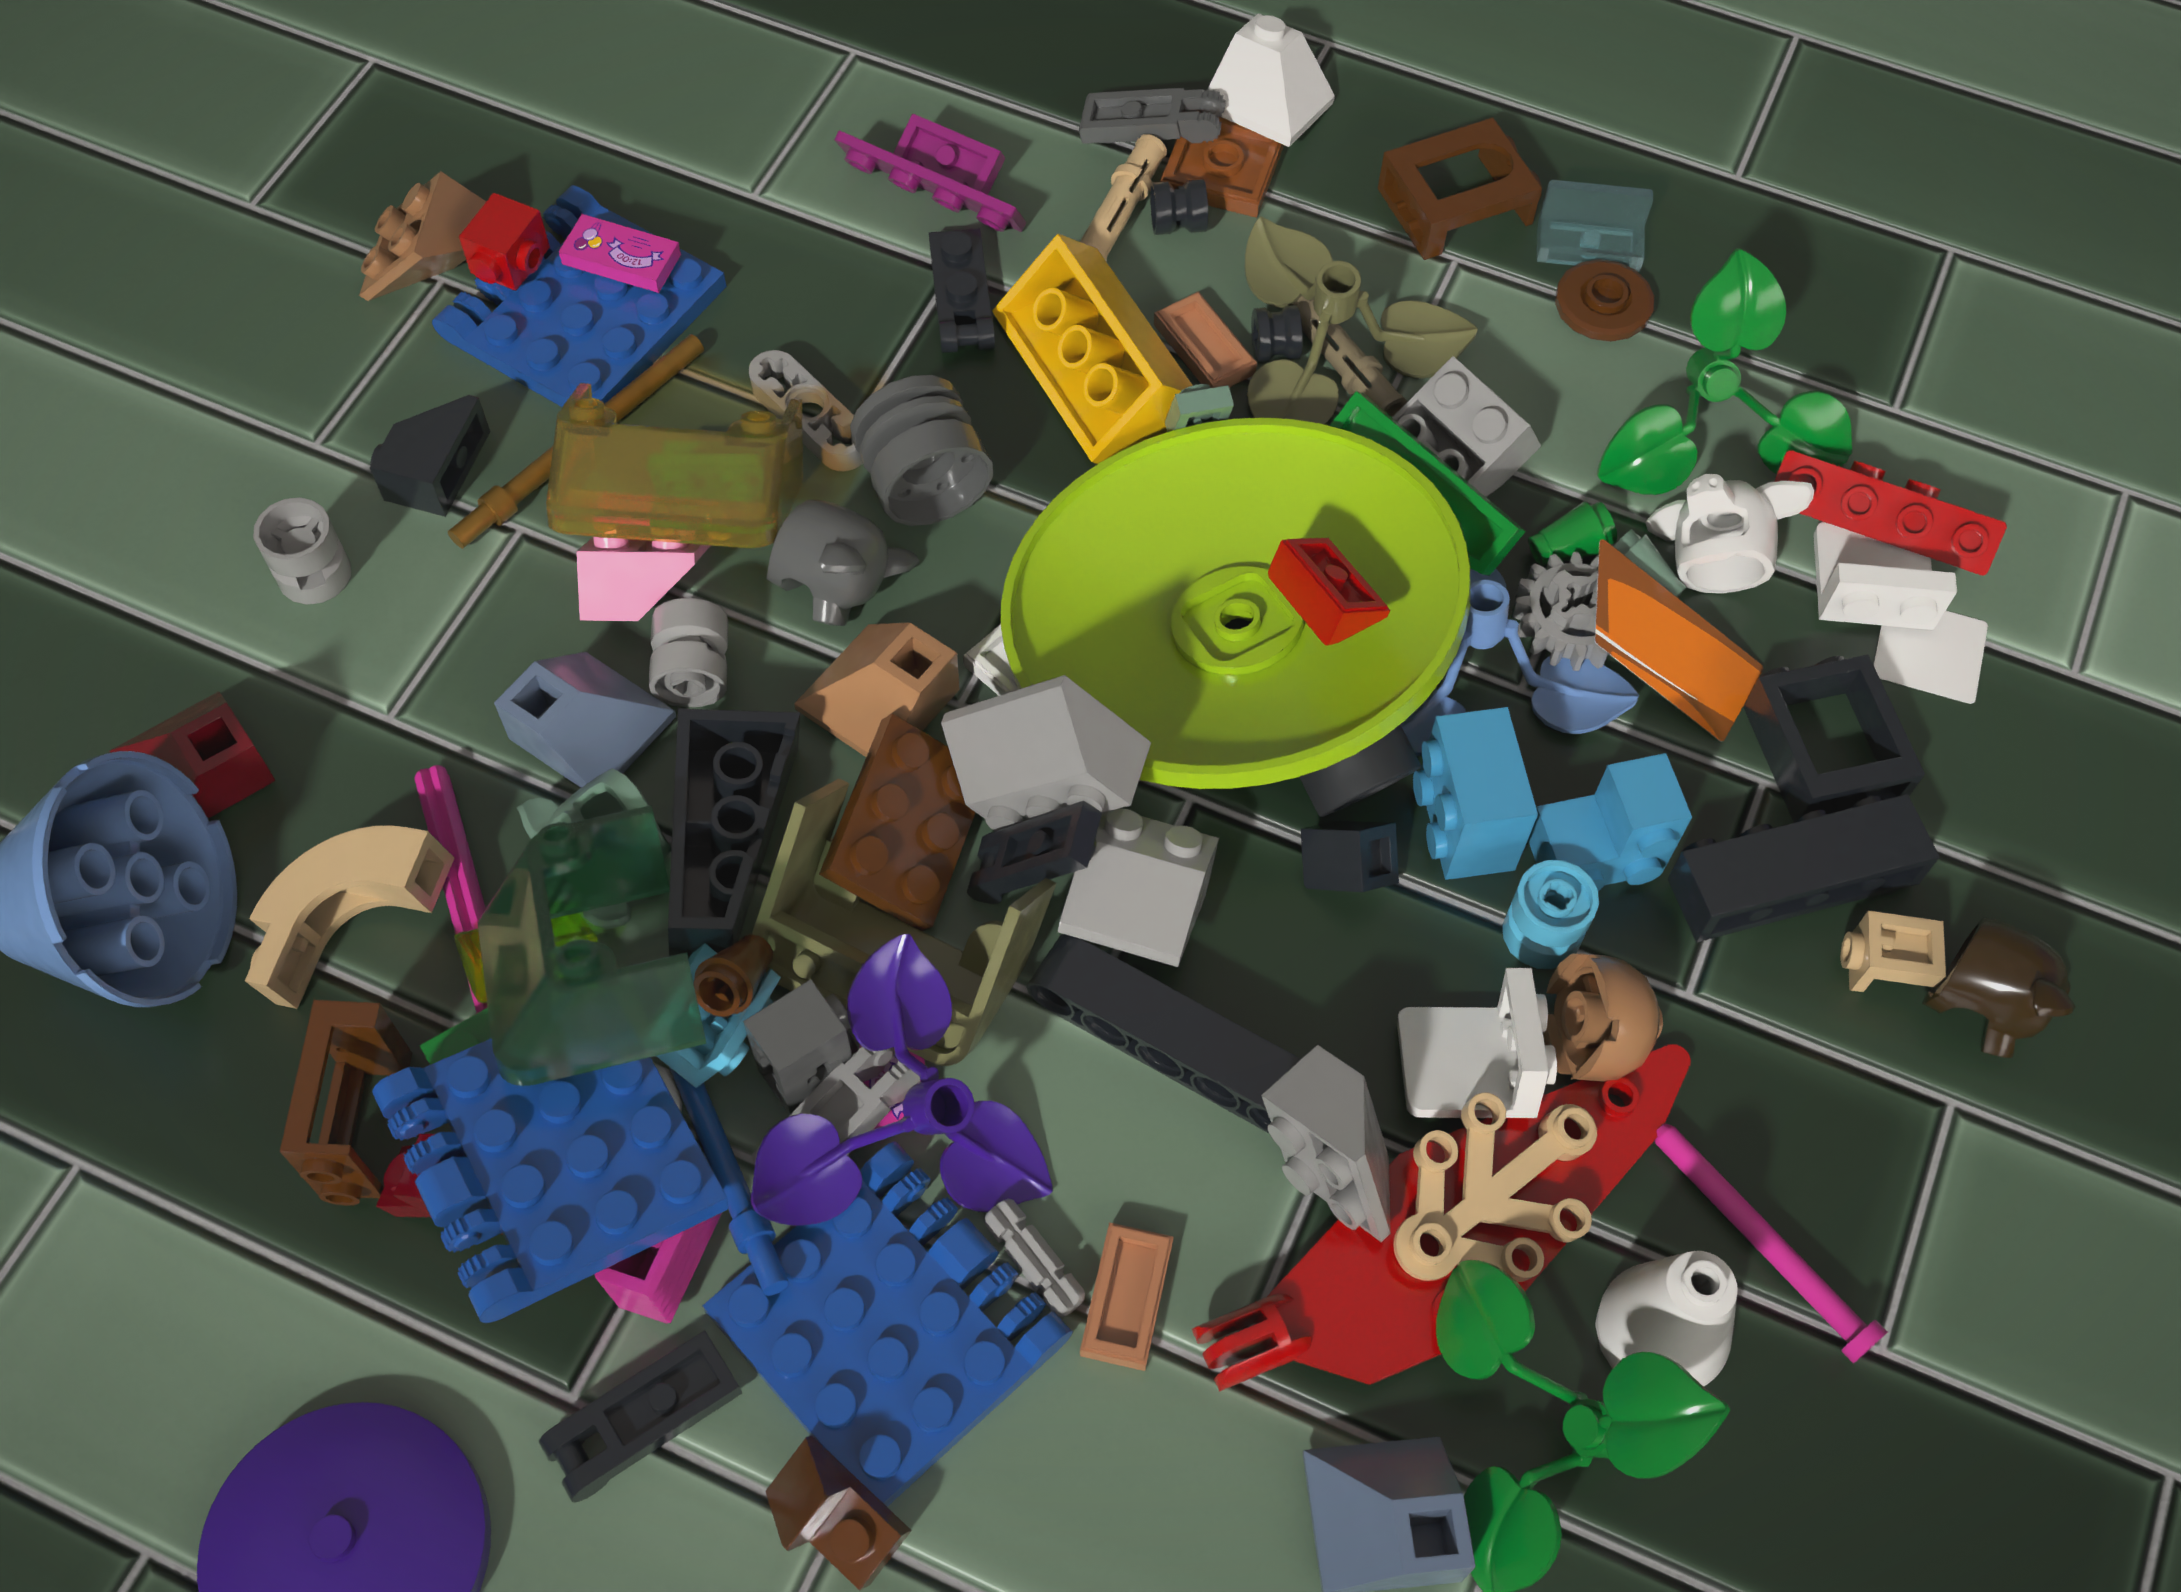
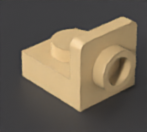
M1868 911L1853 932L1845 934L1841 946V965L1843 968L1849 969V989L1851 991L1864 992L1874 979L1937 988L1946 978L1943 921Z

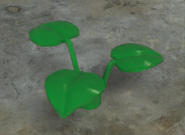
M1736 248L1719 271L1702 287L1692 305L1690 313L1691 330L1705 348L1696 351L1687 363L1686 374L1692 385L1686 389V393L1689 396L1686 422L1683 424L1678 411L1668 404L1652 405L1636 412L1619 428L1603 452L1597 470V476L1603 483L1644 495L1663 494L1680 486L1690 476L1697 462V447L1687 435L1696 428L1699 398L1701 396L1712 402H1721L1734 395L1764 421L1773 426L1761 437L1757 449L1762 462L1775 474L1779 470L1785 453L1790 450L1840 467L1848 461L1852 454L1851 420L1846 408L1833 395L1817 390L1799 393L1785 403L1778 417L1740 385V370L1731 359L1737 358L1740 355L1741 347L1750 350H1762L1770 346L1780 334L1786 318V302L1779 283L1771 271L1752 254L1743 249Z
M1480 1260L1461 1261L1453 1269L1437 1313V1343L1446 1363L1456 1373L1478 1380L1492 1376L1502 1363L1510 1373L1568 1402L1571 1406L1563 1420V1433L1573 1448L1572 1454L1527 1470L1522 1475L1520 1481L1506 1468L1498 1466L1488 1467L1474 1478L1464 1494L1475 1568L1471 1572L1472 1577L1483 1592H1516L1532 1586L1544 1577L1556 1560L1561 1545L1562 1531L1557 1509L1546 1494L1532 1490L1536 1483L1575 1467H1588L1593 1457L1610 1459L1615 1468L1635 1478L1653 1479L1664 1476L1686 1463L1708 1443L1729 1414L1730 1406L1701 1385L1679 1363L1667 1356L1653 1352H1638L1623 1358L1611 1370L1603 1388V1401L1589 1399L1584 1392L1573 1391L1521 1364L1512 1353L1523 1349L1533 1338L1535 1320L1530 1300L1518 1282L1502 1269Z

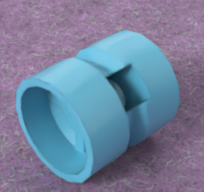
M1546 860L1529 868L1521 878L1502 924L1503 939L1510 953L1520 962L1538 969L1556 968L1570 954H1576L1599 906L1598 889L1592 878L1579 866L1564 860Z

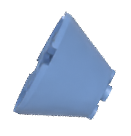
M118 751L98 755L81 762L68 771L0 842V951L18 962L111 1001L132 1007H154L171 1004L183 1000L202 987L199 981L211 965L222 962L229 947L236 919L237 883L234 861L223 827L219 820L209 822L201 806L192 795L199 791L195 784L169 763L157 757L134 751Z

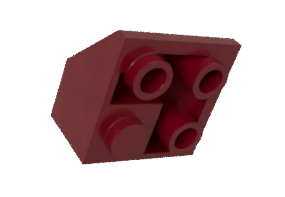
M219 691L110 750V753L118 751L145 753L157 757L181 771L199 789L196 794L192 795L201 806L207 818L216 815L276 781Z

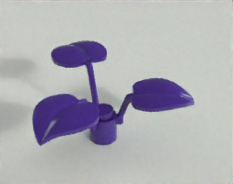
M910 934L894 937L869 956L851 985L847 1002L848 1021L858 1043L870 1051H882L894 1047L897 1060L920 1077L921 1082L913 1085L905 1095L903 1102L904 1117L899 1121L851 1137L840 1143L835 1126L824 1117L801 1113L784 1118L768 1131L758 1149L751 1204L757 1214L779 1224L811 1225L828 1221L844 1212L853 1203L862 1186L861 1172L856 1163L846 1154L857 1148L900 1133L911 1132L912 1130L923 1135L945 1134L953 1141L945 1148L941 1155L940 1174L948 1194L963 1208L976 1212H989L999 1202L1008 1198L1014 1200L1016 1204H1020L1025 1201L1048 1196L1053 1192L1044 1156L1033 1135L1015 1112L1007 1106L994 1101L974 1102L973 1095L966 1084L955 1078L939 1079L937 1068L927 1067L909 1053L908 1048L923 1050L935 1045L945 1034L952 1017L951 997L944 979L935 966L920 951Z

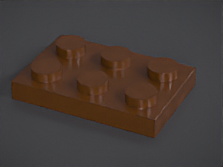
M893 713L882 719L819 872V875L921 931L929 929L934 925L975 815V811L965 804L948 746Z

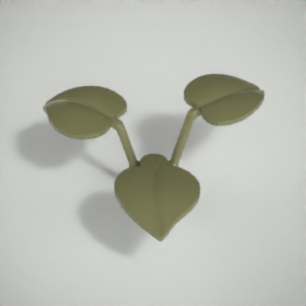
M1262 216L1256 220L1252 228L1245 253V275L1252 293L1262 302L1276 308H1284L1294 304L1301 295L1309 301L1314 299V310L1319 316V324L1305 369L1296 362L1281 359L1262 365L1252 376L1248 385L1247 400L1253 418L1295 419L1324 425L1329 423L1338 405V386L1331 378L1314 374L1319 361L1328 326L1330 324H1340L1350 319L1354 315L1356 308L1360 309L1373 338L1376 341L1385 342L1383 357L1386 363L1393 370L1411 378L1423 379L1432 377L1452 356L1457 359L1476 337L1478 328L1465 318L1450 310L1421 301H1401L1386 307L1381 315L1380 328L1368 304L1369 294L1366 291H1360L1361 276L1355 266L1345 261H1333L1330 251L1315 237L1302 231L1277 225Z

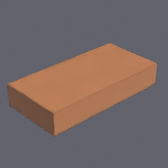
M1199 291L1154 313V326L1201 384H1207L1211 388L1227 385L1231 387L1252 377L1256 372V360Z
M1109 1222L1081 1343V1357L1142 1371L1146 1370L1173 1245V1236Z

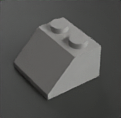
M1128 809L1102 812L1096 834L1097 846L1095 853L1089 861L1088 868L1074 873L1059 922L1058 932L1178 967L1206 896L1219 838L1200 833L1188 826H1174L1146 818Z

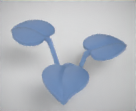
M1470 569V611L1466 631L1457 655L1451 663L1441 687L1438 690L1435 688L1427 700L1400 725L1416 756H1422L1423 741H1429L1436 716L1466 712L1460 703L1447 696L1453 690L1468 646L1476 649H1489L1494 647L1504 637H1508L1526 682L1533 687H1537L1531 700L1534 714L1545 725L1554 730L1569 734H1582L1597 730L1634 707L1638 701L1639 694L1619 674L1604 665L1602 668L1597 669L1589 659L1583 660L1579 671H1573L1570 659L1562 657L1556 666H1552L1549 664V656L1542 662L1540 675L1536 674L1518 635V622L1508 619L1510 597L1504 578L1497 569L1490 576Z

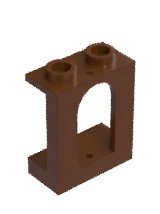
M1493 117L1384 152L1378 183L1379 192L1423 260L1442 255L1447 231L1513 209L1525 226L1532 225L1538 202L1542 196V186L1538 175L1534 171L1529 170L1518 154L1513 139L1504 134ZM1479 149L1478 157L1495 182L1438 200L1417 168Z
M313 1000L280 1153L296 1169L300 1177L318 1194L319 1198L331 1204L357 1205L360 1203L361 1198H380L384 1189L352 1148L366 1075L389 1076L410 1067L412 1051L380 1003ZM330 1053L336 1063L319 1142L310 1143L328 1055Z

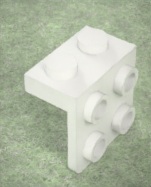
M1826 522L1819 523L1814 532L1819 620L1933 630L1957 593L1955 573L1932 571L1931 558Z
M1506 968L1497 1008L1406 1007L1399 1012L1397 1029L1406 1107L1411 1115L1428 1118H1461L1462 1108L1470 1099L1479 1093H1491L1503 1102L1506 1109V1118L1538 1117L1546 1084L1555 1083L1557 1060L1554 1046L1544 1044L1543 1032L1546 1031L1548 1021L1547 1000L1544 994H1536L1532 968ZM1475 1106L1476 1118H1492V1114L1486 1106Z

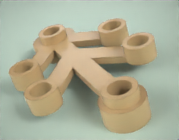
M1479 1093L1470 1099L1461 1111L1462 1123L1467 1129L1462 1201L1445 1215V1170L1450 1168L1457 1160V1143L1450 1134L1441 1130H1434L1424 1135L1414 1146L1413 1157L1419 1167L1415 1215L1404 1220L1398 1227L1394 1237V1253L1403 1270L1419 1280L1434 1281L1448 1275L1461 1261L1480 1260L1493 1264L1508 1273L1517 1282L1526 1281L1541 1271L1544 1264L1542 1249L1535 1241L1529 1238H1517L1504 1246L1462 1238L1465 1233L1479 1222L1550 1233L1553 1238L1561 1242H1572L1584 1236L1591 1227L1592 1218L1590 1211L1584 1203L1577 1199L1568 1198L1555 1205L1511 1199L1510 1197L1555 1160L1571 1161L1588 1152L1595 1144L1597 1138V1128L1592 1116L1585 1109L1577 1105L1565 1104L1557 1107L1540 1122L1538 1129L1539 1139L1492 1176L1495 1131L1505 1122L1506 1109L1503 1102L1496 1095ZM1476 1105L1486 1106L1490 1110L1493 1119L1491 1125L1483 1124L1476 1118L1474 1112ZM1565 1119H1570L1577 1124L1581 1131L1579 1140L1567 1135L1564 1129ZM1428 1142L1437 1143L1443 1148L1445 1153L1443 1163L1434 1162L1429 1158L1426 1151ZM1561 1210L1570 1211L1575 1216L1577 1221L1575 1231H1569L1563 1227L1560 1222ZM1422 1234H1429L1437 1240L1439 1245L1437 1256H1429L1423 1252L1420 1247V1237ZM1514 1249L1523 1250L1529 1257L1530 1265L1527 1271H1522L1514 1265L1512 1261Z

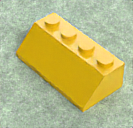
M1057 234L992 310L1010 340L1093 463L1098 464L1123 449L1151 437L1167 433L1165 419L1175 394H1179L1183 389L1193 386L1098 249L1069 237Z

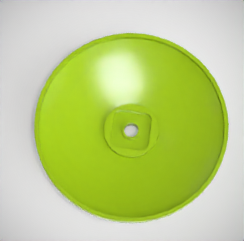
M1240 418L1201 423L1151 437L1105 459L1074 480L1040 513L1024 535L1013 556L1005 579L1001 600V631L1004 649L1018 689L1065 675L1147 738L1151 745L1139 780L1166 786L1195 789H1233L1293 779L1327 768L1357 754L1382 739L1418 709L1444 678L1457 655L1466 631L1470 611L1471 579L1467 546L1456 516L1435 485L1414 465L1373 440L1340 428L1295 419ZM1329 538L1390 609L1388 617L1339 643L1329 646L1324 645L1269 579L1268 569L1281 540ZM1237 618L1252 621L1242 629H1229L1225 627L1228 622Z

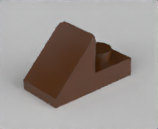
M812 1435L803 1440L765 1491L782 1546L787 1551H790L810 1542L859 1591L871 1585L912 1531Z

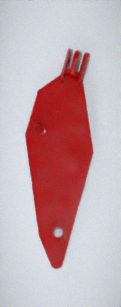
M1676 1044L1664 1046L1650 1052L1642 1066L1618 1080H1580L1543 1095L1537 1118H1506L1503 1125L1495 1131L1492 1176L1539 1139L1538 1129L1540 1122L1548 1113L1565 1104L1580 1106L1592 1116L1596 1124L1597 1138L1593 1147L1574 1160H1555L1510 1198L1548 1205H1555L1564 1199L1573 1198L1584 1203L1589 1209L1590 1214H1592L1658 1137L1657 1129L1665 1124L1691 1063L1689 1053L1683 1047ZM1613 1094L1620 1097L1625 1107L1613 1104L1608 1095ZM1486 1118L1480 1122L1491 1125L1493 1119ZM1565 1119V1132L1569 1137L1579 1140L1581 1137L1579 1127L1574 1121ZM1465 1127L1449 1133L1457 1143L1458 1157L1456 1162L1445 1170L1444 1215L1462 1201L1467 1132ZM1428 1142L1426 1151L1429 1158L1434 1162L1443 1163L1445 1159L1443 1148L1437 1143ZM1414 1148L1400 1153L1389 1164L1391 1234L1382 1242L1360 1226L1356 1230H1352L1338 1219L1267 1297L1192 1328L1197 1343L1205 1344L1255 1323V1325L1224 1337L1203 1352L1202 1355L1208 1368L1216 1369L1266 1350L1220 1372L1214 1378L1219 1392L1292 1361L1371 1385L1441 1355L1436 1337V1319L1439 1305L1452 1271L1438 1280H1419L1403 1270L1394 1253V1237L1398 1227L1404 1220L1415 1215L1419 1167L1413 1157ZM1561 1210V1224L1565 1229L1575 1231L1577 1227L1575 1216L1570 1211ZM1479 1222L1462 1236V1238L1504 1246L1522 1237L1535 1241L1542 1249L1544 1264L1536 1276L1526 1281L1518 1282L1524 1291L1531 1286L1567 1244V1242L1556 1240L1550 1233ZM1422 1234L1420 1237V1247L1423 1252L1429 1256H1437L1439 1252L1437 1240L1429 1234ZM1514 1249L1512 1252L1514 1265L1522 1271H1527L1530 1265L1529 1257L1523 1250Z

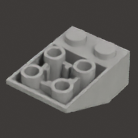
M1454 356L1392 417L1485 497L1501 487L1541 447L1531 426Z

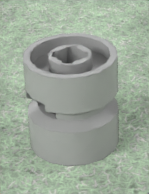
M289 498L270 505L259 515L254 525L253 539L283 595L293 602L306 605L317 604L334 598L346 587L351 577V563L325 509L321 505L305 498Z
M695 598L674 599L664 602L655 608L651 626V646L653 649L650 657L649 671L651 694L664 703L685 708L703 707L714 704L722 699L727 691V660L725 652L728 649L727 613L716 604Z

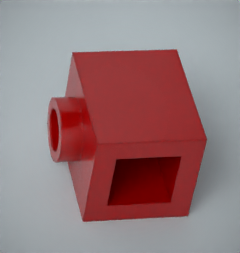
M496 193L490 196L459 235L470 273L483 282L489 284L497 283L517 291L529 274L534 273L539 268L544 254L550 248L540 210Z

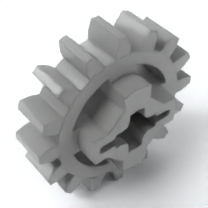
M1573 552L1570 562L1565 564L1556 554L1550 555L1546 569L1536 563L1533 564L1528 578L1521 579L1515 595L1516 601L1512 610V618L1520 620L1518 635L1519 637L1532 636L1534 638L1530 648V652L1533 655L1540 653L1544 649L1551 652L1549 664L1552 666H1556L1563 657L1570 659L1573 671L1580 670L1584 659H1589L1599 669L1603 667L1607 655H1610L1595 643L1598 556L1590 565L1582 564L1579 552Z

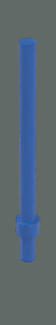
M645 962L633 967L630 971V976L646 1015L650 1019L666 994L654 965ZM669 1067L709 1165L728 1198V1210L733 1219L729 1223V1230L740 1253L748 1255L764 1295L778 1294L788 1287L789 1281L772 1244L776 1238L770 1220L754 1211L751 1204V1192L704 1083L695 1088Z

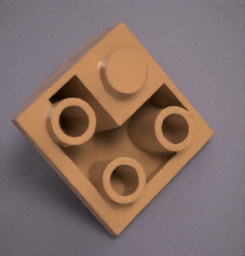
M442 171L425 185L416 183L410 189L401 205L397 208L390 205L380 216L375 226V232L380 235L377 245L370 250L361 266V272L366 276L359 296L370 301L457 267L466 260L459 235L486 201Z
M910 622L868 624L794 703L795 710L867 757L882 719L893 713L923 731L960 690L957 652Z

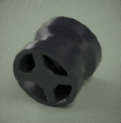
M1297 305L1285 306L1280 312H1269L1264 307L1253 308L1251 335L1256 362L1269 361L1274 355H1284L1289 360L1300 359L1303 339L1301 316Z

